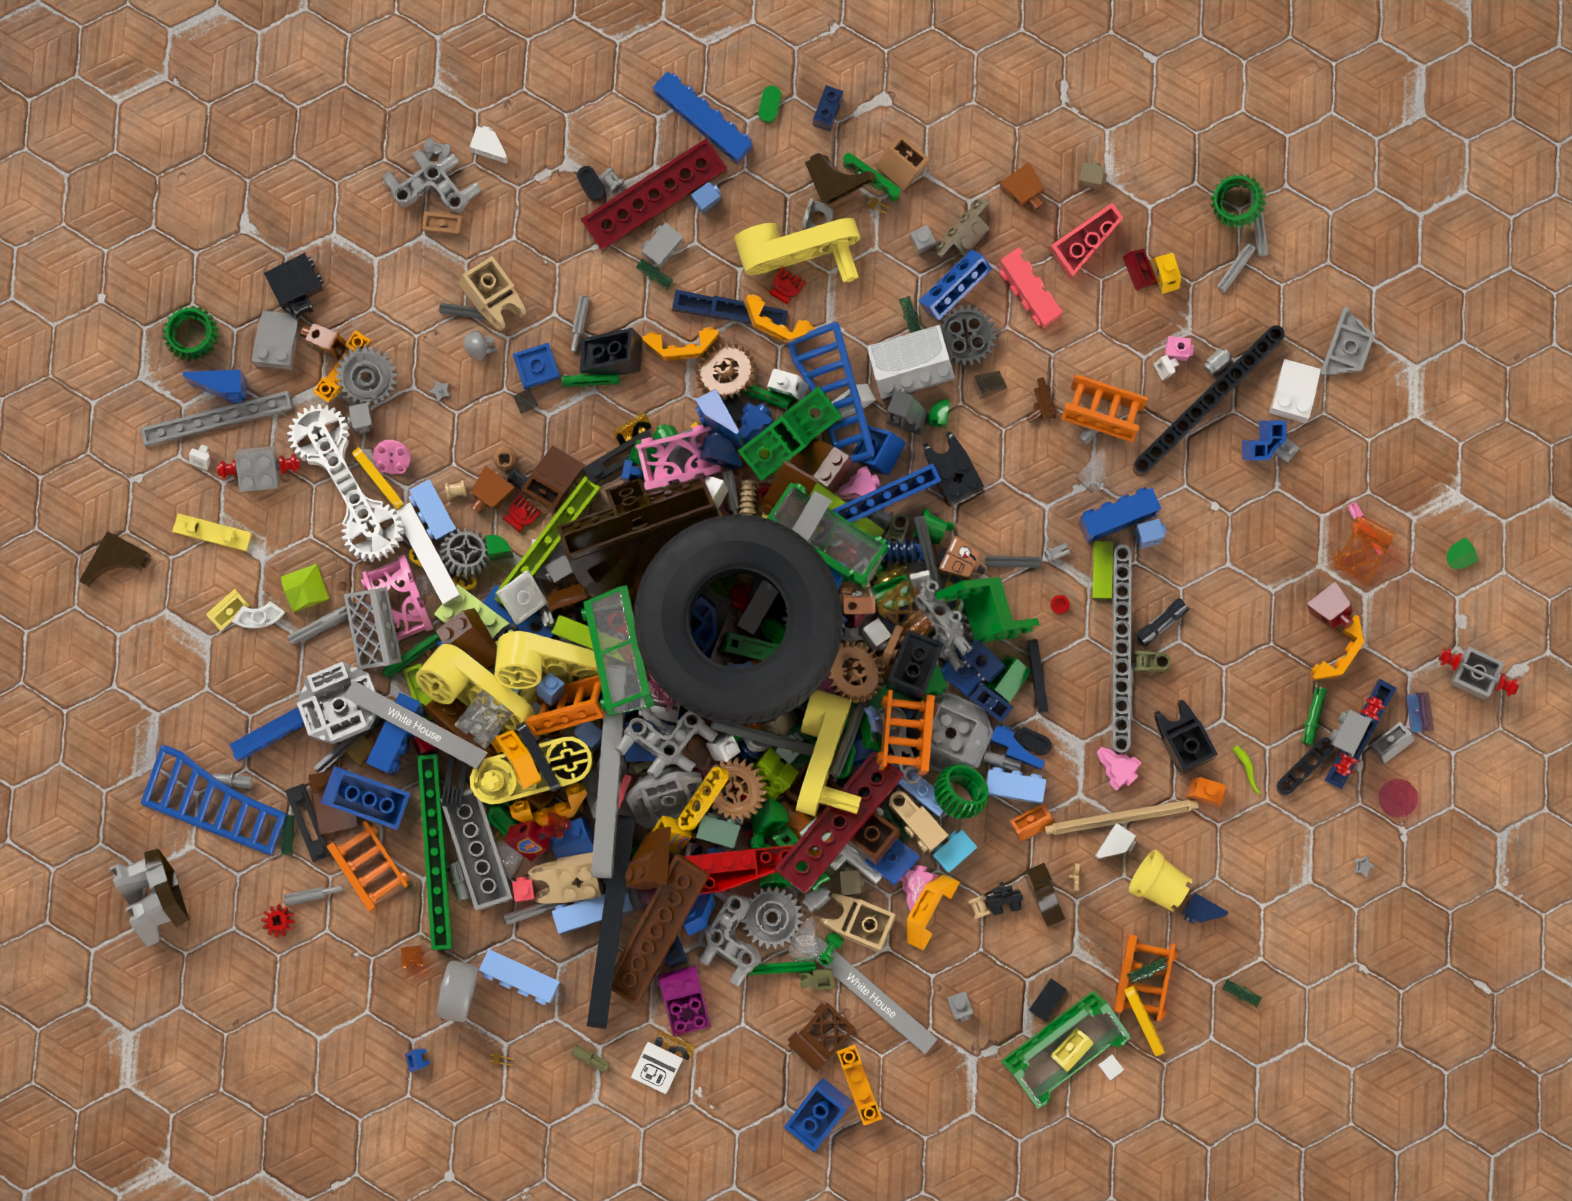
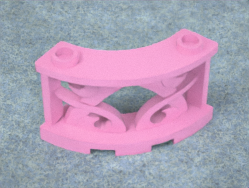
M703 425L692 427L693 431L653 440L652 437L641 439L642 443L637 444L636 449H638L645 478V490L667 486L678 482V479L680 482H684L701 475L707 476L721 472V466L700 459L702 450L699 451L697 449L700 446L703 447L704 437L710 435L711 427L704 428ZM690 436L689 442L681 439ZM697 436L700 437L699 443H696L695 438ZM669 441H671V442L665 447V449H664V447L660 444V443H664V442H669ZM677 445L686 448L693 454L686 461L684 473L675 463L666 462L669 454ZM655 447L657 449L656 454H650L654 458H659L657 462L648 461L647 448ZM695 458H697L698 460L694 461L697 464L696 468H693L691 466V462ZM650 465H656L654 471V480L652 478ZM664 465L671 466L673 473L668 474L667 470L669 468H664Z
M405 554L399 556L395 562L370 572H362L364 579L361 582L365 590L387 586L389 591L392 586L399 592L411 593L403 602L402 613L392 610L393 620L397 624V629L401 625L400 620L404 621L405 629L396 633L398 641L421 631L434 629L423 599L418 592L412 569ZM386 576V578H387L388 580H387L386 583H385V582H384L383 580H381L380 578ZM378 579L380 581V585L374 586L372 581ZM397 581L399 584L400 581H405V585L400 588L394 582ZM413 604L414 610L411 611L408 609L410 614H407V605ZM408 622H422V623H419V624H417V625H414V626H412V627H409V623H408Z

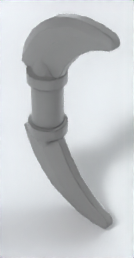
M643 697L640 698L639 702L641 708L645 705ZM650 707L640 709L645 721L654 724L660 731V734L668 736L675 730L676 725H668L662 722L652 713Z

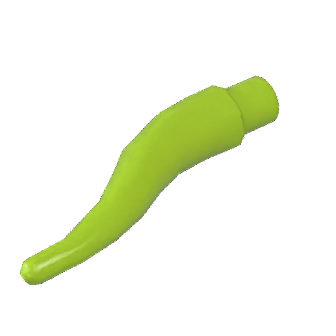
M1237 745L1232 751L1244 765L1251 787L1260 795V791L1254 781L1251 760L1247 753Z

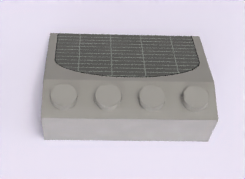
M940 325L867 346L882 401L892 399L895 390L903 389L912 393L956 380Z

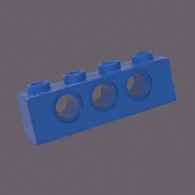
M971 250L919 300V303L927 314L940 320L993 268L983 255Z
M495 585L482 603L508 623L515 624L507 609L501 608V604L495 600V593L500 588L498 585ZM536 611L517 625L519 630L523 632L533 633L550 639H554L556 634L551 633L555 623L552 627H545L539 611ZM534 623H541L542 628L540 631L535 632L532 630V625Z

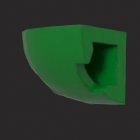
M944 398L934 403L928 413V426L946 427L950 399Z
M1467 537L1453 544L1446 556L1449 566L1454 569H1463L1479 561L1476 549Z

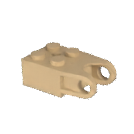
M493 256L462 274L458 284L478 311L497 330L501 331L505 328L503 316L501 315L502 310H510L520 318L526 315L525 307L515 291L513 283Z
M897 791L891 795L889 800L890 809L904 824V831L910 838L914 836L917 839V846L923 852L927 851L930 854L940 843L947 839L948 834L923 806L918 808L904 792ZM895 798H901L904 804L902 806H896L893 800Z
M593 852L560 857L555 861L535 866L529 870V878L545 881L549 885V887L535 894V901L542 904L567 903L601 897L603 891L602 878L592 877Z
M832 893L830 898L843 908V915L836 920L821 918L820 923L847 940L881 953L896 915L863 900ZM870 922L874 923L873 927L875 928L867 930V927H865V925H869Z

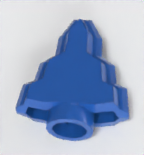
M747 402L742 409L744 414L741 418L742 426L739 432L744 445L774 422L770 417L772 412L761 403L756 407Z

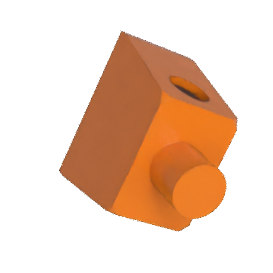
M1201 777L1192 778L1187 798L1222 808L1227 786Z

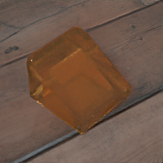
M420 945L401 948L402 967L422 965Z

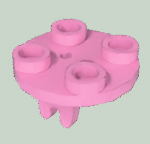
M384 440L378 443L374 448L372 456L376 469L379 472L389 474H403L411 460L410 451L407 447L395 440Z

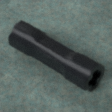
M1181 598L1176 599L1164 612L1136 633V638L1144 647H1147L1158 635L1190 609Z

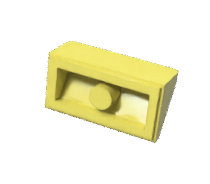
M234 589L206 615L222 631L232 622L242 606L249 607L250 605Z
M1076 1027L1050 1057L1068 1072L1089 1050L1093 1042Z

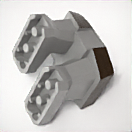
M159 849L144 852V859L129 866L118 863L109 868L115 874L113 882L116 888L130 904V906L126 907V911L132 915L129 922L147 947L159 942L158 925L172 921L177 928L189 920L175 871ZM150 887L152 893L144 898L143 889Z

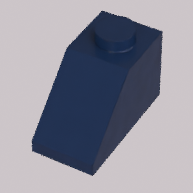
M712 433L704 437L700 459L731 470L742 467L743 463L729 439L724 438L719 433Z
M1194 892L1181 914L1185 916L1184 920L1187 922L1199 924L1224 917L1228 914V911Z

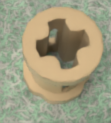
M464 480L455 484L445 483L448 500L458 496L467 497Z
M984 895L968 901L975 913L974 919L991 914L983 900L985 898Z

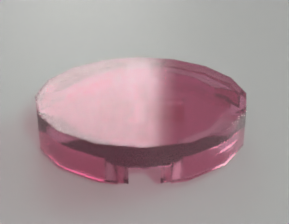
M1393 779L1385 783L1380 789L1378 796L1382 810L1389 816L1396 818L1405 817L1416 808L1418 802L1416 789L1410 782L1403 779Z

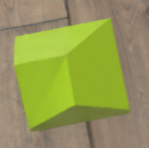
M317 564L281 576L284 593L293 613L330 600Z

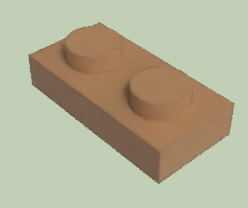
M424 211L422 231L460 235L462 215Z
M896 625L884 650L882 665L889 667L891 661L896 660L899 651L897 648L902 646L905 638L902 635L904 627Z

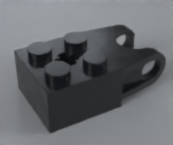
M951 431L946 433L949 450L945 453H936L928 443L923 444L928 464H934L941 479L937 485L949 507L982 491L984 488L967 452ZM956 476L962 478L961 483L953 481Z
M1179 700L1177 703L1180 720L1169 721L1160 711L1154 712V719L1162 742L1180 776L1214 760L1218 755L1201 721L1197 719L1184 700ZM1187 745L1188 747H1193L1194 749L1192 751L1188 750Z

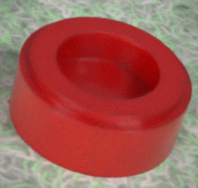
M1056 595L1051 600L1050 607L1055 614L1062 615L1068 611L1070 602L1066 596Z

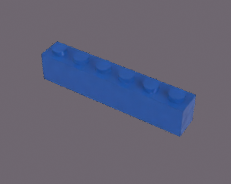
M667 71L653 86V93L732 161L738 164L752 149L751 138L747 134H741L737 131L738 128L734 123L724 120L722 113L717 109L713 110L710 108L708 101L703 97L699 98L696 96V92L689 85H683L681 83L682 80L675 73L671 74Z
M930 464L834 508L832 511L853 524L935 486L941 479L934 464ZM838 526L836 531L842 529V527Z

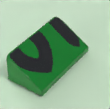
M865 712L860 724L864 747L881 752L879 733L873 734L871 732V725Z

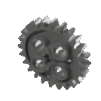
M960 305V311H957L954 307L953 314L947 312L948 318H941L944 324H938L942 329L947 352L950 355L949 359L950 361L956 359V365L962 361L963 367H965L966 362L973 366L974 360L980 364L981 357L985 360L987 359L986 352L992 354L990 347H996L992 340H997V336L992 334L997 332V329L991 328L995 322H988L991 316L987 315L984 317L985 310L979 313L978 306L971 310L970 305H968L967 310H964L963 306ZM963 319L966 320L968 334H972V336H969L971 352L967 351L965 337H961L964 335ZM972 320H977L980 323L977 329L969 327V323ZM952 324H959L961 330L954 333L950 330ZM975 339L983 341V345L980 348H975L972 345ZM961 342L964 344V349L956 351L954 344Z

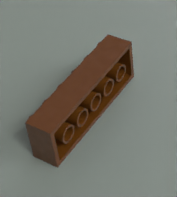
M808 762L801 768L791 786L783 792L784 798L797 806L809 766ZM828 777L826 787L840 791L842 787ZM820 803L815 816L807 815L812 819L818 818L828 805ZM874 812L847 845L877 866L900 837V831ZM837 818L834 821V825L837 827H842L845 824V820L842 818Z

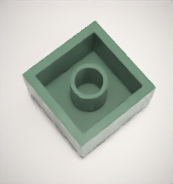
M708 813L707 816H703L696 838L699 841L735 851L741 827L737 825L738 822L735 820L726 819L725 822L719 820V816Z

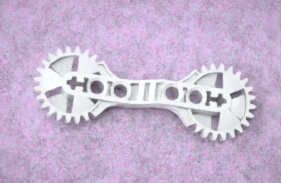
M321 404L318 405L317 409L311 405L310 411L304 408L303 415L297 413L299 419H292L295 425H289L291 432L287 433L290 437L288 442L291 445L292 451L297 457L300 456L302 461L307 459L309 464L318 465L326 469L341 493L347 506L346 516L342 523L346 529L341 530L343 535H345L342 537V540L346 542L344 544L345 547L349 549L348 551L351 555L354 554L357 559L361 557L364 562L368 557L371 562L374 561L375 557L381 561L382 555L388 558V552L395 553L393 547H400L397 541H403L400 534H404V530L401 528L404 524L400 521V515L397 514L395 509L391 510L389 504L385 506L382 501L366 497L345 462V451L349 444V440L346 437L350 436L347 431L350 429L347 420L340 411L337 412L335 407L330 410L328 405L324 409ZM338 421L340 426L329 433L325 426ZM319 433H320L321 436L323 437V438H321L320 440H319V438H318V436H317V434H319ZM308 435L312 443L298 447L297 443ZM330 447L328 451H324L325 448ZM338 462L336 466H332L333 463ZM360 499L358 503L353 504L355 500ZM368 514L366 518L361 519L363 515ZM393 518L394 523L383 530L380 523ZM371 526L373 527V529H374V531H375V532H373V533H371V531H370V529H369V527H371ZM363 533L367 540L353 545L352 540Z

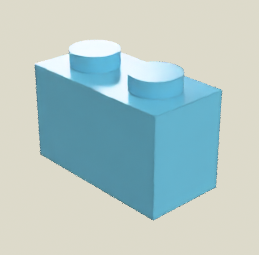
M955 830L947 837L950 841L945 845L940 843L933 850L935 854L932 857L947 874L977 849V846L963 830L959 833Z

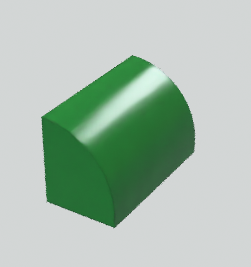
M485 535L487 552L491 561L514 557L505 539L497 535Z
M905 574L871 587L875 595V606L880 615L915 602L911 582Z
M1006 655L1002 661L1006 667L991 683L987 682L986 686L1006 701L1011 702L1032 671L1017 658Z
M768 799L762 804V808L757 809L758 812L751 815L753 834L762 835L764 838H771L789 822L786 809L776 800Z

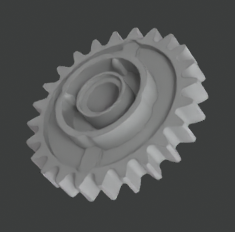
M366 344L363 349L356 346L355 352L349 349V355H343L344 360L339 361L341 366L337 367L336 370L340 372L336 375V378L340 379L337 385L343 386L341 393L347 392L346 398L352 396L353 403L358 399L360 404L366 401L369 406L371 401H374L375 404L378 403V399L384 401V395L390 396L389 390L394 391L395 386L393 384L397 383V379L394 377L398 375V372L393 371L396 368V364H391L393 358L387 359L388 352L381 354V348L375 351L374 345L370 349H367ZM369 372L372 377L364 378L362 373Z
M768 887L767 892H764L761 888L760 895L754 892L755 898H748L750 906L745 915L746 918L741 920L742 923L747 924L743 930H749L747 937H754L752 943L758 940L759 947L766 944V949H769L770 945H773L774 949H776L777 944H780L784 948L785 941L791 944L790 937L797 938L794 933L795 931L801 932V929L797 926L803 924L799 920L803 914L798 913V910L802 907L795 906L798 899L791 900L792 893L786 896L785 889L780 893L778 887L775 888V891H771V888ZM775 913L778 916L777 922L769 923L766 919L767 915Z

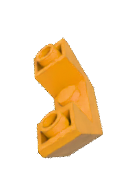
M748 294L744 300L752 326L785 343L816 329L811 322L798 320L793 331L790 332L788 327L784 325L778 326L772 323L770 318L759 316L765 302L761 301L762 298L754 294Z
M713 327L703 328V331H699L700 346H697V344H687L685 347L678 348V346L672 345L667 346L666 349H663L661 334L658 335L656 332L647 333L646 336H642L643 344L663 361L700 358L719 338L718 329L714 330Z
M355 330L345 344L346 350L343 355H349V349L355 352L356 346L363 349L366 344L368 349L371 340ZM339 361L327 378L322 377L313 390L315 395L328 403L340 394L343 386L337 385L340 379L336 378V375L340 373L336 371L337 367L341 366Z
M1355 614L1352 617L1354 620L1352 626L1347 629L1344 628L1342 631L1343 634L1354 640V642L1350 641L1346 646L1345 651L1347 653L1343 658L1340 656L1334 664L1336 669L1325 661L1320 665L1316 663L1310 672L1313 674L1310 678L1312 681L1340 677L1345 672L1364 644L1358 615Z
M513 730L490 739V743L497 753L503 752L513 765L515 778L523 789L541 781L529 751Z
M584 782L574 783L565 788L568 802H560L553 807L543 808L541 811L534 813L531 812L528 800L517 801L509 806L512 818L521 822L533 820L540 826H545L574 817L587 795Z
M942 875L925 884L907 918L908 944L924 951L932 936V933L926 930L925 927L942 895L951 899L960 883L959 881Z
M852 1045L837 1051L863 1125L881 1120L880 1111L871 1091L856 1046Z

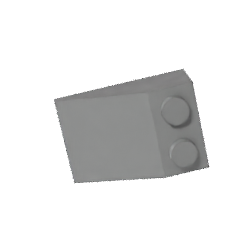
M262 311L252 355V362L256 367L293 370L300 315L295 319L290 313Z

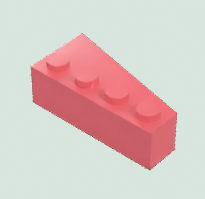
M1113 203L1048 248L1069 279L1075 275L1123 219Z
M1018 247L1001 259L998 274L1003 281L1007 280L1010 284L1009 288L1013 295L1019 296L1021 299L1020 303L1025 311L1029 310L1033 315L1031 317L1033 322L1044 329L1061 317L1062 310L1050 292H1044L1045 286L1038 276L1034 277L1032 265L1029 261L1022 259L1020 254L1023 252Z

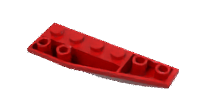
M794 845L684 857L710 874L700 893L710 894L723 892L775 873L774 869Z

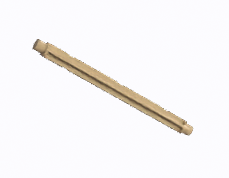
M1184 800L1053 823L1050 826H1045L1046 835H1057L1092 829L1116 823L1120 824L1188 812L1191 809L1199 808L1197 800Z

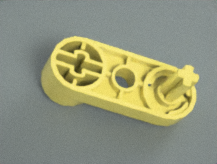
M854 218L835 220L781 237L776 223H764L745 229L734 237L746 275L752 276L780 269L782 266L787 267L833 252L842 282H851L859 278L849 246L855 244L861 238Z
M523 631L505 633L498 639L494 676L496 681L508 688L528 689L535 687L549 672L554 674L564 684L599 675L594 651L586 646L583 648ZM603 654L607 675L608 665L616 664L610 656Z
M450 644L440 645L416 673L417 684L428 697L441 704H450L458 698L475 712L481 706L499 719L494 728L502 734L513 730L518 738L522 739L516 725L523 721L527 722L528 717L536 715L532 705L537 700L535 696L537 685L532 688L523 689L518 695L511 688L501 685L496 681L492 673L456 646Z
M819 689L810 697L801 733L817 737V741L800 791L796 811L815 816L820 803L857 814L862 797L826 787L829 770L851 707L852 700L848 698H842Z
M562 737L539 744L561 787L578 783L592 772L594 754L591 748L581 739ZM574 741L584 747L583 750L576 752L575 749H564L560 752L561 756L552 758L554 751L561 744L567 748L569 747L568 742ZM570 752L571 756L584 753L588 755L587 759L573 762L574 767L571 769L568 764L553 767L552 762L566 759V753ZM505 754L484 759L479 769L473 768L470 776V787L474 795L480 801L488 804H501L551 790L541 771L539 772L541 781L523 789L515 778L513 765ZM588 763L586 770L579 777H577L576 773H572V779H565L556 773V771L565 769L566 772H575L580 769V764Z

